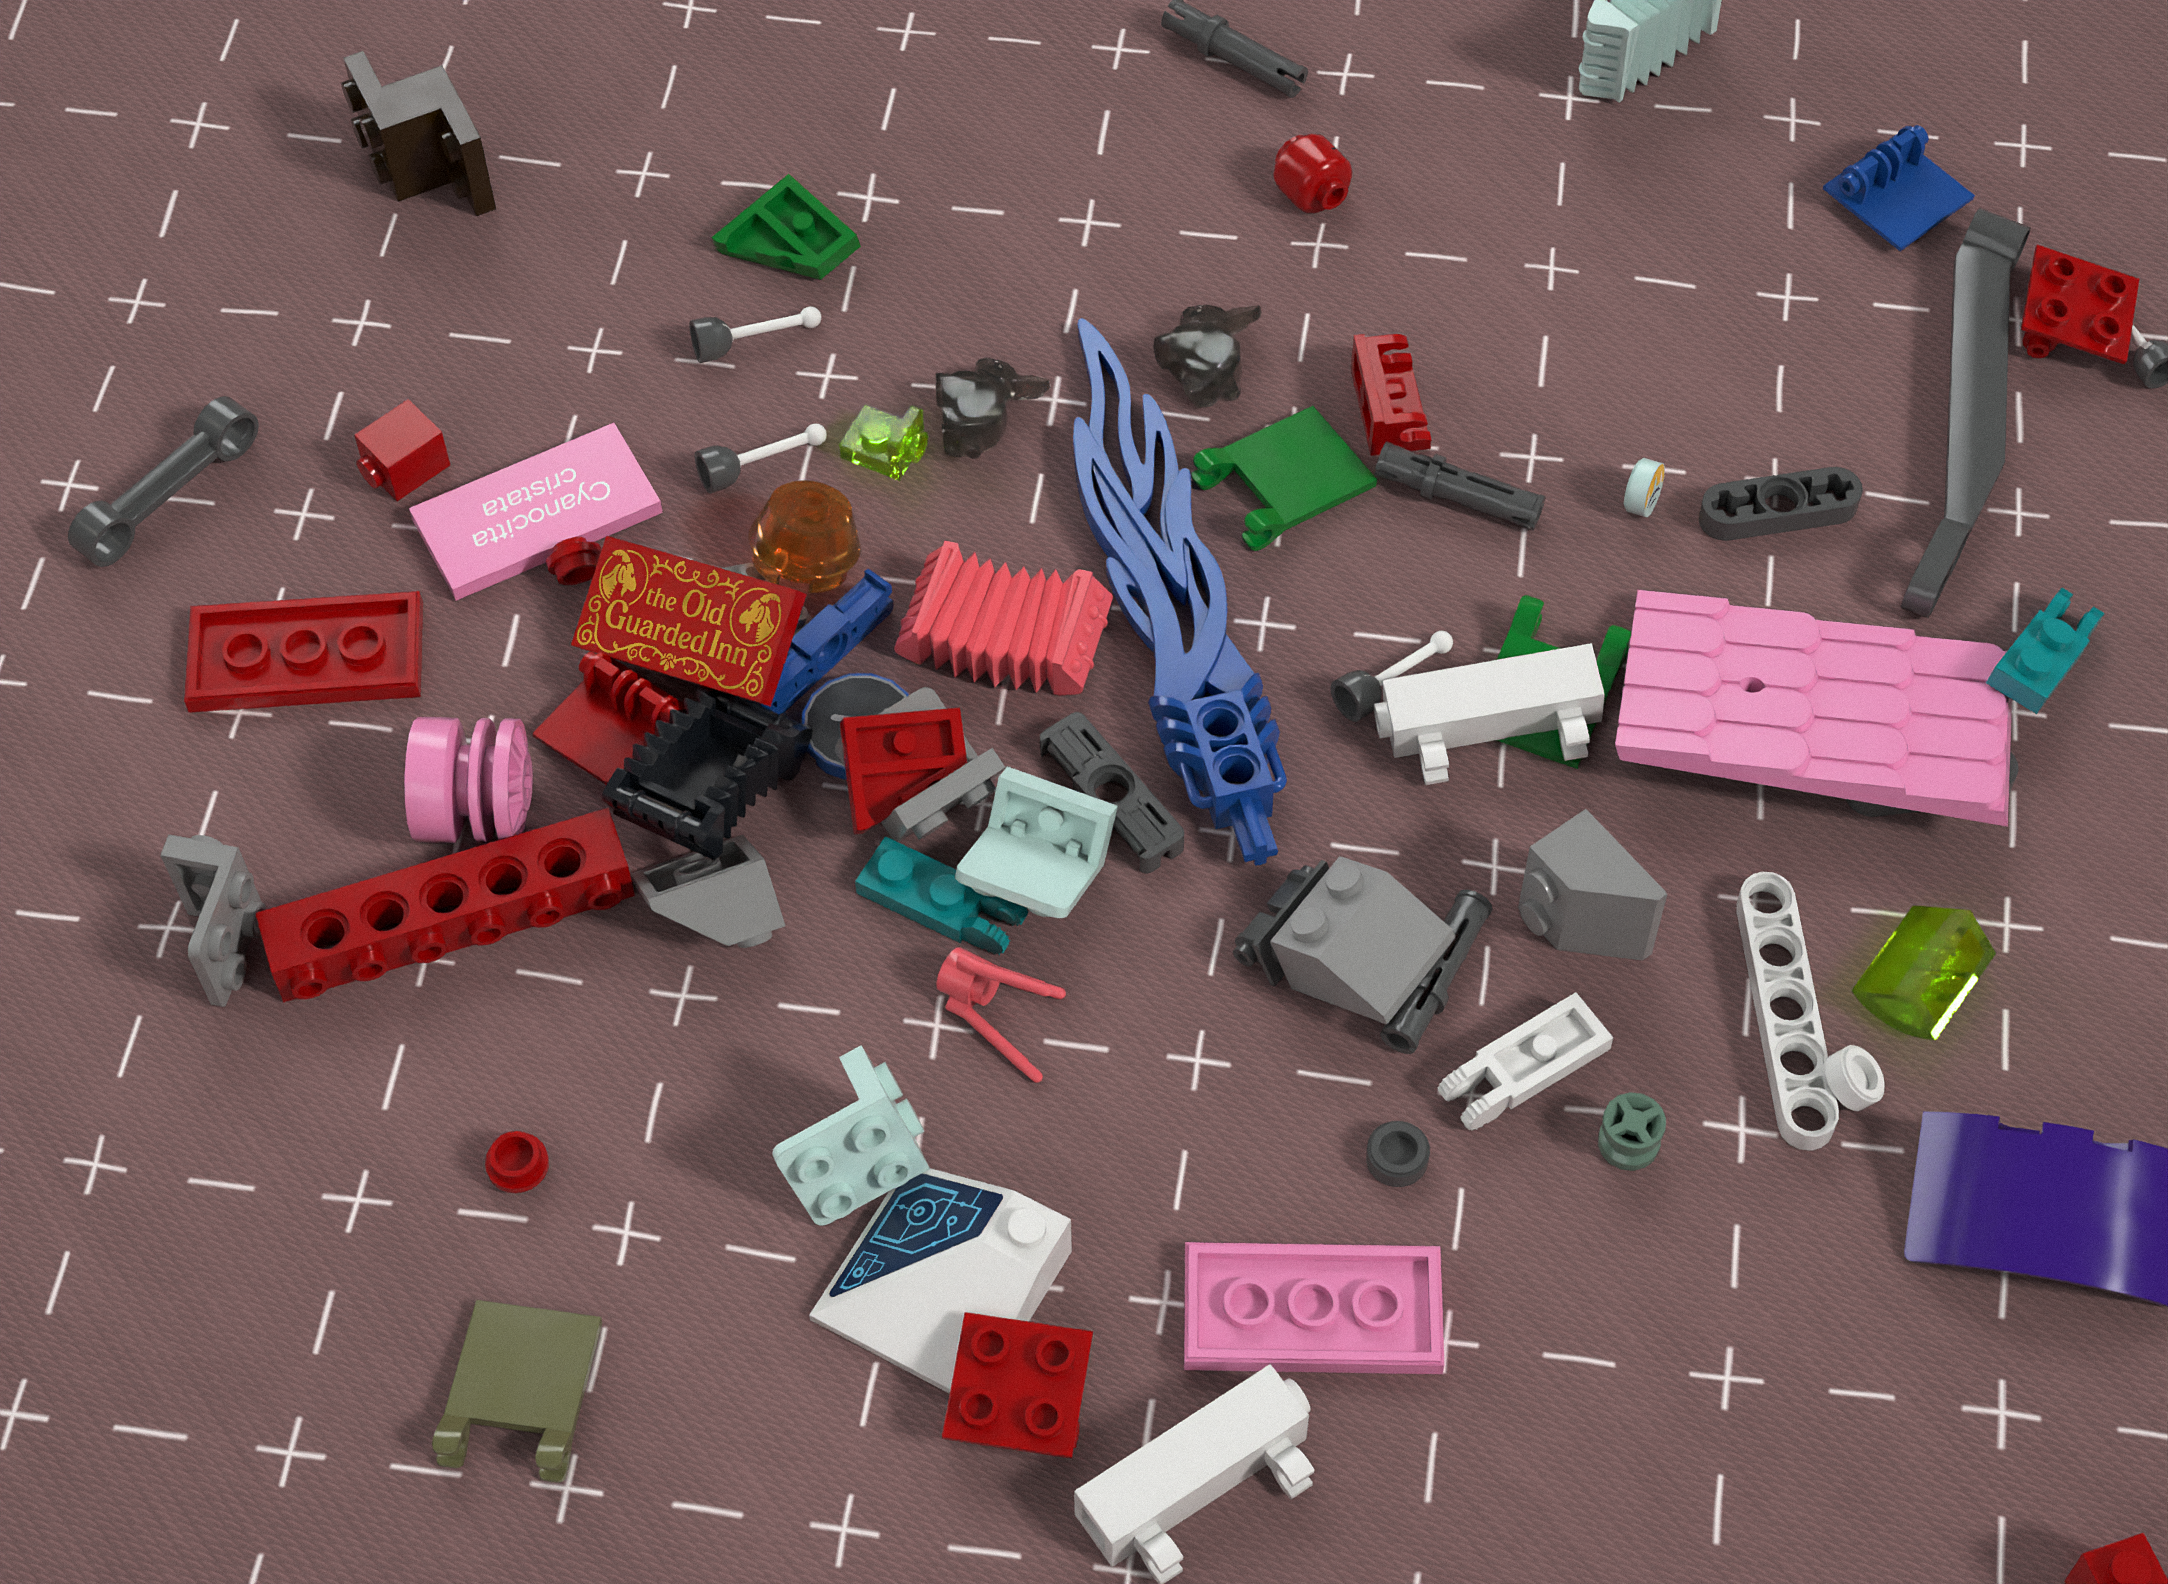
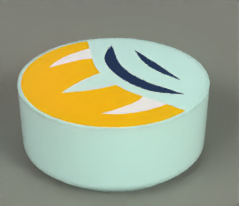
M1642 458L1636 463L1625 491L1624 507L1627 512L1643 517H1648L1652 513L1663 485L1665 474L1663 463L1647 458Z

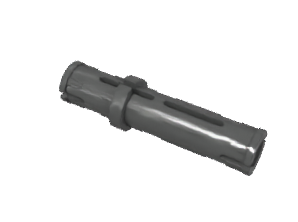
M1172 0L1169 3L1168 7L1174 10L1177 15L1183 17L1184 20H1180L1164 11L1161 20L1163 28L1171 30L1197 44V49L1202 54L1208 57L1215 54L1282 91L1290 98L1295 97L1300 92L1301 88L1284 76L1288 75L1304 84L1308 75V69L1305 66L1296 64L1230 28L1229 22L1219 15L1210 17L1183 0Z
M1388 441L1385 442L1376 464L1375 476L1420 490L1422 497L1431 500L1434 496L1448 499L1534 531L1546 496L1525 491L1490 477L1458 468V466L1446 463L1447 458L1435 454L1432 458L1406 450Z
M1466 889L1459 891L1455 897V902L1444 920L1453 929L1454 934L1458 935L1446 959H1443L1445 950L1380 1033L1381 1039L1393 1050L1404 1054L1414 1053L1434 1014L1443 1012L1449 1000L1447 990L1461 964L1466 959L1482 925L1493 910L1489 900L1482 894ZM1430 982L1431 986L1417 1009L1416 1005Z

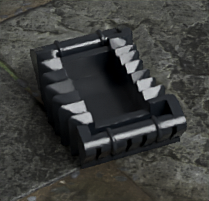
M701 686L697 690V702L684 698L683 712L671 709L669 723L656 720L655 735L645 732L643 746L639 744L633 745L632 758L625 757L624 769L617 767L603 790L602 801L613 809L614 815L715 861L723 853V837L730 839L731 827L737 826V816L745 817L746 804L755 806L756 794L766 797L768 788L777 790L778 777L784 780H793L800 773V766L812 738L813 729L788 718L786 713L779 714L747 699Z

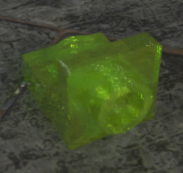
M864 405L839 444L840 458L900 481L911 462L916 464L921 460L928 444L929 436L924 431L923 409L911 405L903 419Z

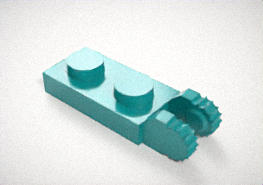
M2064 588L2058 591L2044 612L2039 610L1995 666L1986 681V684L2035 714L2040 711L2080 658L2090 642L2089 637L2105 614L2093 606L2090 611L2083 615L2076 626V631L2073 630L2069 624L2058 619L2069 608L2071 604L2070 599L2073 596L2071 592Z
M886 836L855 880L857 894L954 941L961 943L964 940L993 954H1003L1011 940L1008 939L1009 936L1000 927L990 924L989 921L981 917H977L982 911L999 920H1004L1007 924L1019 926V924L1022 925L1029 912L1027 907L997 896H984L975 892L971 887L961 884L955 879L956 869Z

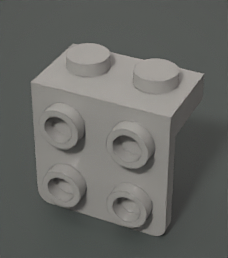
M922 687L879 714L946 709V707L933 689ZM964 736L967 764L895 808L889 817L881 822L891 838L900 842L914 833L918 840L944 825L948 821L944 813L963 802L966 808L969 809L996 791L993 781L1005 769L1004 764L994 749L991 748L978 756ZM840 738L835 745V753L845 767L842 738Z
M168 834L160 856L187 914L199 916L188 945V958L210 1004L225 1007L231 991L239 990L243 984L247 968L245 955L252 938H258L261 935L255 913L266 910V905L260 899L254 885L253 875L249 873L239 847L223 845L220 841L205 835H194L191 838Z

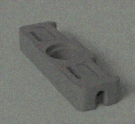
M1071 713L1040 734L1041 757L1049 753L1072 779L1073 790L1100 799L1095 791L1101 784L1106 782H1116L1127 789L1128 793L1122 800L1108 802L1118 806L1112 831L1115 829L1140 858L1139 871L1145 874L1151 873L1161 866V857L1166 854L1170 859H1173L1183 852L1184 829L1082 713Z

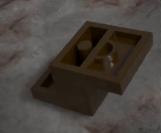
M364 51L344 57L349 80L341 82V87L352 113H358L357 117L350 119L351 125L362 149L370 147L373 151L372 154H369V160L379 184L382 185L389 182L399 202L451 183L458 199L467 197L476 216L496 210L481 137L443 66L441 65L381 86Z

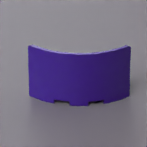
M1923 1111L1904 1255L1907 1260L1915 1263L1977 1268L2045 1278L2118 1293L2168 1307L2167 1148L2135 1139L2129 1140L2128 1143H2102L2093 1141L2094 1130L2043 1122L2042 1132L2039 1134L2040 1131L2015 1128L2000 1123V1116Z

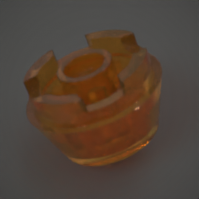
M792 481L778 487L765 503L748 532L749 544L753 551L752 562L756 570L766 580L779 585L780 577L794 583L809 584L808 593L824 592L840 586L845 582L848 570L857 563L861 554V543L850 502L837 489L816 481Z

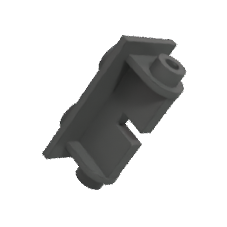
M1321 860L1315 868L1304 865L1300 870H1292L1285 882L1267 902L1269 910L1277 913L1276 916L1259 912L1247 928L1235 938L1237 947L1233 950L1234 957L1247 967H1251L1255 962L1260 963L1272 986H1276L1285 974L1270 941L1329 870V866L1324 860Z

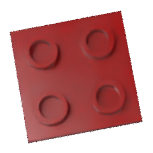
M2037 244L2034 251L2021 330L2026 331L2023 336V346L2027 349L2028 355L2038 359L2045 358L2049 352L2055 349L2058 343L2125 365L2128 358L2140 279Z
M590 651L584 655L579 664V671L584 674V680L532 735L607 785L617 767L624 769L625 757L632 758L633 745L639 744L643 746L644 733L648 732L655 735L656 720L669 723L670 710L674 709L683 712L684 704L617 660L612 659L608 654L604 652L595 654Z
M965 1312L942 1439L1072 1459L1074 1448H1077L1080 1432L1079 1416L1093 1331Z

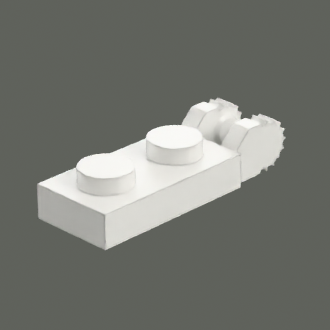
M1575 992L1478 1050L1475 1058L1448 1074L1446 1078L1442 1079L1443 1081L1439 1083L1437 1088L1446 1101H1450L1473 1090L1486 1077L1494 1089L1482 1096L1481 1099L1471 1103L1460 1117L1468 1130H1477L1484 1124H1488L1496 1119L1507 1107L1513 1109L1610 1050L1613 1037Z

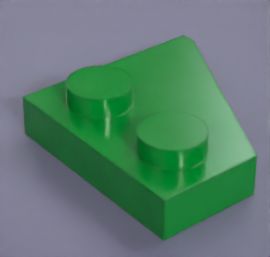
M790 174L786 175L711 237L716 249L721 254L819 280L823 279L861 247L857 234Z

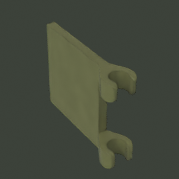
M476 1300L445 1412L433 1436L432 1447L433 1451L437 1453V1464L449 1468H460L463 1466L471 1424L543 1434L535 1456L536 1465L540 1468V1479L555 1483L563 1482L566 1479L569 1468L573 1436L602 1327V1318L599 1316Z

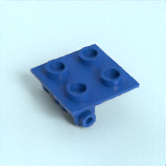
M1919 125L1903 127L1899 130L1898 134L1888 141L1880 143L1876 149L1867 152L1865 157L1855 164L1847 166L1842 173L1823 185L1824 191L1898 251L1905 249L1975 197L1973 193L1923 155L1925 144L1928 143L1929 138L1925 129Z

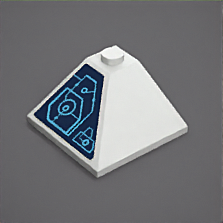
M929 1169L910 1179L904 1185L888 1192L810 1313V1320L950 1394L964 1313L968 1312L1029 1322L1072 1252L1071 1219L1014 1190Z

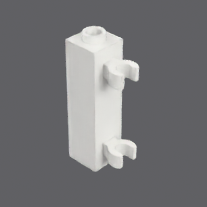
M1590 643L1383 680V702L1374 704V714L1379 738L1390 737L1394 758L1419 754L1425 785L1449 781L1447 772L1449 761L1446 749L1500 740L1507 737L1558 729L1561 750L1565 761L1588 757L1586 743H1589L1590 739L1586 724L1602 722L1605 694L1593 646Z
M1269 1364L1074 1491L1075 1516L1112 1567L1138 1551L1158 1584L1166 1583L1183 1572V1568L1179 1564L1183 1560V1555L1173 1540L1165 1533L1166 1531L1267 1465L1282 1490L1290 1499H1293L1313 1485L1309 1476L1314 1473V1468L1306 1456L1296 1447L1305 1441L1307 1436L1308 1413L1311 1409L1305 1394L1291 1378L1283 1381L1272 1365Z

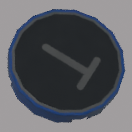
M849 673L827 681L810 696L802 712V724L813 729L807 752L809 751L810 756L816 760V765L825 773L847 780L845 767L835 753V745L841 738V720L844 717L878 715L909 696V694L893 680L873 673Z

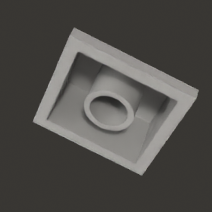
M1585 809L1530 846L1518 909L1526 926L1538 936L1544 935L1557 950L1643 961L1653 952L1667 892Z
M1339 856L1271 939L1270 943L1292 990L1388 1024L1455 939V934L1451 927L1388 872Z

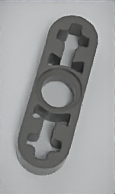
M1827 467L1720 483L1710 487L1705 492L1698 520L1700 527L1707 535L1723 541L1842 524L1855 516L1863 487L1860 479L1853 472L1841 467ZM1826 491H1834L1837 497H1844V500L1836 501L1834 495L1826 493ZM1773 495H1782L1792 500L1796 508L1789 512H1777L1766 504L1765 499ZM1748 501H1752L1754 504L1748 505ZM1813 502V505L1808 506L1807 503ZM1717 507H1725L1729 514H1735V516L1726 517L1725 512L1717 510Z

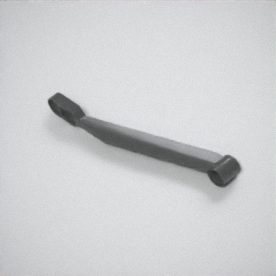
M1982 208L1977 210L1970 223L1963 243L1955 256L1953 267L1944 519L1941 520L1909 583L1901 604L1902 608L1927 618L1931 615L2005 463L2010 273L2020 258L2031 227Z

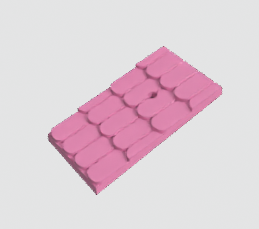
M1637 590L1636 610L1634 611L1624 679L1625 686L1623 687L1618 720L1619 727H1617L1615 747L1620 760L2008 827L2012 699L1986 684L1993 669L2007 651H2003L2000 647L1991 643L1920 637L1915 635V630L1822 621L1815 620L1810 614L1804 612L1733 606L1729 604L1726 598Z

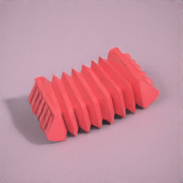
M944 541L943 546L927 556L921 575L916 578V589L906 616L900 622L901 630L894 646V650L898 655L921 665L932 654L936 670L950 660L955 678L968 668L974 683L987 671L994 688L1010 675L1016 690L1030 677L1036 693L1046 679H1048L1054 695H1077L1082 693L1088 673L1094 667L1093 658L1102 630L1107 627V615L1113 600V595L1093 576V572L1078 569L1062 583L1056 569L1046 580L1042 568L1031 579L1025 567H1023L1017 574L1011 577L1006 562L997 573H995L991 558L979 567L976 552L964 563L958 543Z

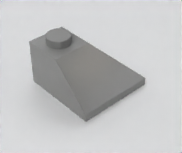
M744 835L723 841V853L715 861L694 851L630 873L635 887L652 911L726 946L736 943L740 948L756 946L772 938L771 931L786 926L765 860Z

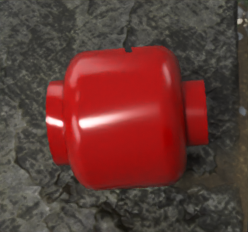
M1307 134L1292 137L1279 149L1275 159L1273 176L1276 186L1297 208L1305 213H1318L1325 209H1334L1345 200L1353 171L1349 160L1328 139L1321 134Z

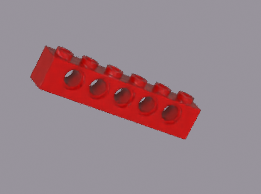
M608 807L256 912L255 914L270 970L284 1003L294 999L315 998L323 994L327 989L356 980L371 981L381 977L389 970L416 962H434L442 958L446 953L472 945H490L501 940L505 935L531 927H549L560 922L564 917L587 910H605L617 905L621 900L634 897L635 894L629 867ZM564 871H576L568 877H556ZM508 888L517 889L508 895H497L502 890ZM459 906L451 912L438 913L445 907ZM399 923L394 929L380 931V929L388 924ZM340 941L332 948L320 949L329 942Z

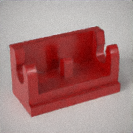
M1358 334L1353 337L1351 374L1370 456L1380 455L1386 441L1409 451L1431 449L1432 439L1430 431L1427 429V418L1423 412L1416 384L1411 353L1384 355L1389 350L1408 348L1409 344L1405 335L1387 334L1365 337V334Z

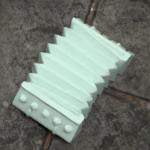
M1594 0L1588 13L1586 30L1582 36L1584 50L1582 62L1579 65V91L1585 96L1615 99L1617 102H1621L1624 97L1625 88L1634 93L1637 80L1643 85H1647L1649 72L1659 77L1662 62L1673 67L1676 50L1683 55H1687L1689 39L1696 44H1700L1701 30L1709 35L1717 31L1722 0H1610V3L1607 0Z

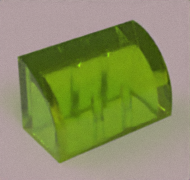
M1913 905L1851 991L1870 1013L1890 1027L1913 1037L1936 1040L1994 958L1996 952L1971 910Z

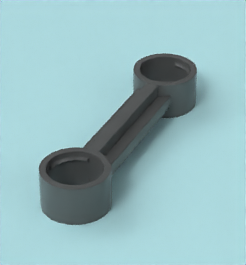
M222 396L211 401L197 417L194 425V435L111 505L106 501H95L84 507L76 515L68 531L69 544L97 566L105 567L118 561L130 548L135 536V527L216 458L223 461H232L242 456L251 447L259 429L257 417L230 397Z

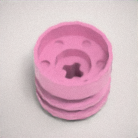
M418 717L413 721L406 750L404 785L407 824L411 838L415 842L455 843L460 838L466 816H469L474 839L481 844L490 842L495 828L499 840L524 833L527 811L531 804L533 771L531 756L528 752L526 731L521 719L505 718L501 721L497 733L495 724L490 718L479 719L476 722L470 745H467L463 726L458 718Z

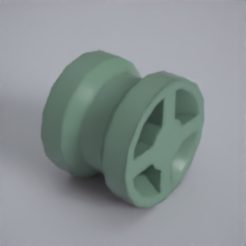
M1632 1092L1618 1095L1609 1102L1604 1111L1602 1125L1598 1133L1599 1150L1609 1164L1621 1170L1635 1171L1643 1169L1654 1162L1659 1153L1661 1139L1666 1130V1117L1662 1107L1654 1099L1641 1093ZM1627 1133L1631 1136H1636L1638 1141L1635 1142L1634 1140L1622 1138L1621 1135Z

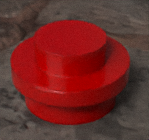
M584 537L565 539L554 546V552L546 559L548 571L556 575L558 583L561 585H576L591 580L602 550L601 546L596 542H587Z
M511 1131L499 1136L493 1142L486 1154L485 1168L490 1181L498 1189L509 1193H522L533 1189L545 1178L549 1168V1157L544 1144L537 1137L522 1131Z

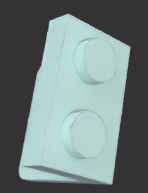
M1007 766L998 778L988 827L957 865L955 879L959 883L971 887L981 895L997 896L1027 907L1029 911L1036 915L1065 918L1104 866L1118 806Z
M862 1045L839 1057L859 1100L779 1143L772 1152L774 1160L814 1223L820 1226L830 1224L837 1219L849 1215L855 1209L894 1188L904 1185L910 1179L930 1169L915 1139L916 1136L925 1131L908 1099L896 1104L895 1099L903 1096V1093L886 1062H883L874 1067Z

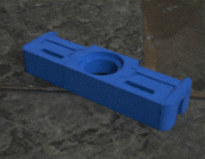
M865 570V576L833 606L828 604L793 636L771 707L757 702L754 703L779 714L785 713L890 615L894 606L893 600L888 597L892 593V585L872 570Z

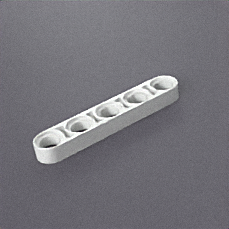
M1759 872L1748 877L1741 887L1736 909L1778 1129L1789 1145L1800 1150L1811 1151L1822 1148L1830 1141L1839 1120V1108L1837 1099L1832 1093L1825 1075V1063L1828 1054L1795 892L1791 884L1784 877L1773 872ZM1756 892H1769L1780 900L1782 908L1775 913H1762L1751 905L1749 897ZM1779 944L1790 952L1793 958L1792 962L1781 967L1773 966L1762 959L1759 949L1764 945ZM1789 997L1801 1005L1803 1015L1795 1020L1781 1019L1772 1012L1770 1002L1775 998ZM1790 1051L1802 1052L1812 1060L1814 1070L1809 1074L1795 1075L1783 1067L1780 1057ZM1801 1106L1812 1107L1823 1115L1825 1126L1816 1131L1804 1130L1794 1123L1791 1112Z

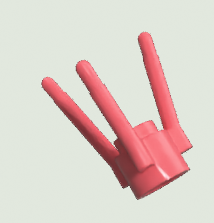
M961 947L955 948L942 964L936 982L937 989L950 996L945 1009L966 1020L1015 1067L1021 1070L1033 1082L1039 1083L1043 1079L1042 1073L972 1007L976 1003L986 1006L996 994L1000 983L1026 992H1032L1044 997L1050 996L1056 999H1063L1066 996V991L1045 981L999 967Z

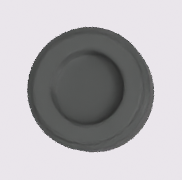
M1404 1121L1384 1123L1377 1127L1369 1137L1366 1151L1367 1167L1370 1173L1385 1185L1392 1187L1409 1186L1417 1182L1426 1172L1430 1145L1425 1134L1411 1123Z

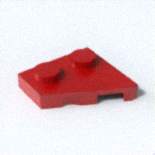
M960 707L844 717L840 722L854 835L863 834L886 820L895 808L967 764Z

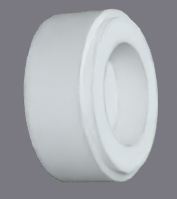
M1849 1045L1827 1058L1825 1075L1828 1085L1834 1096L1845 1107L1853 1111H1861L1881 1100L1884 1095V1077L1878 1063L1866 1050L1855 1045Z

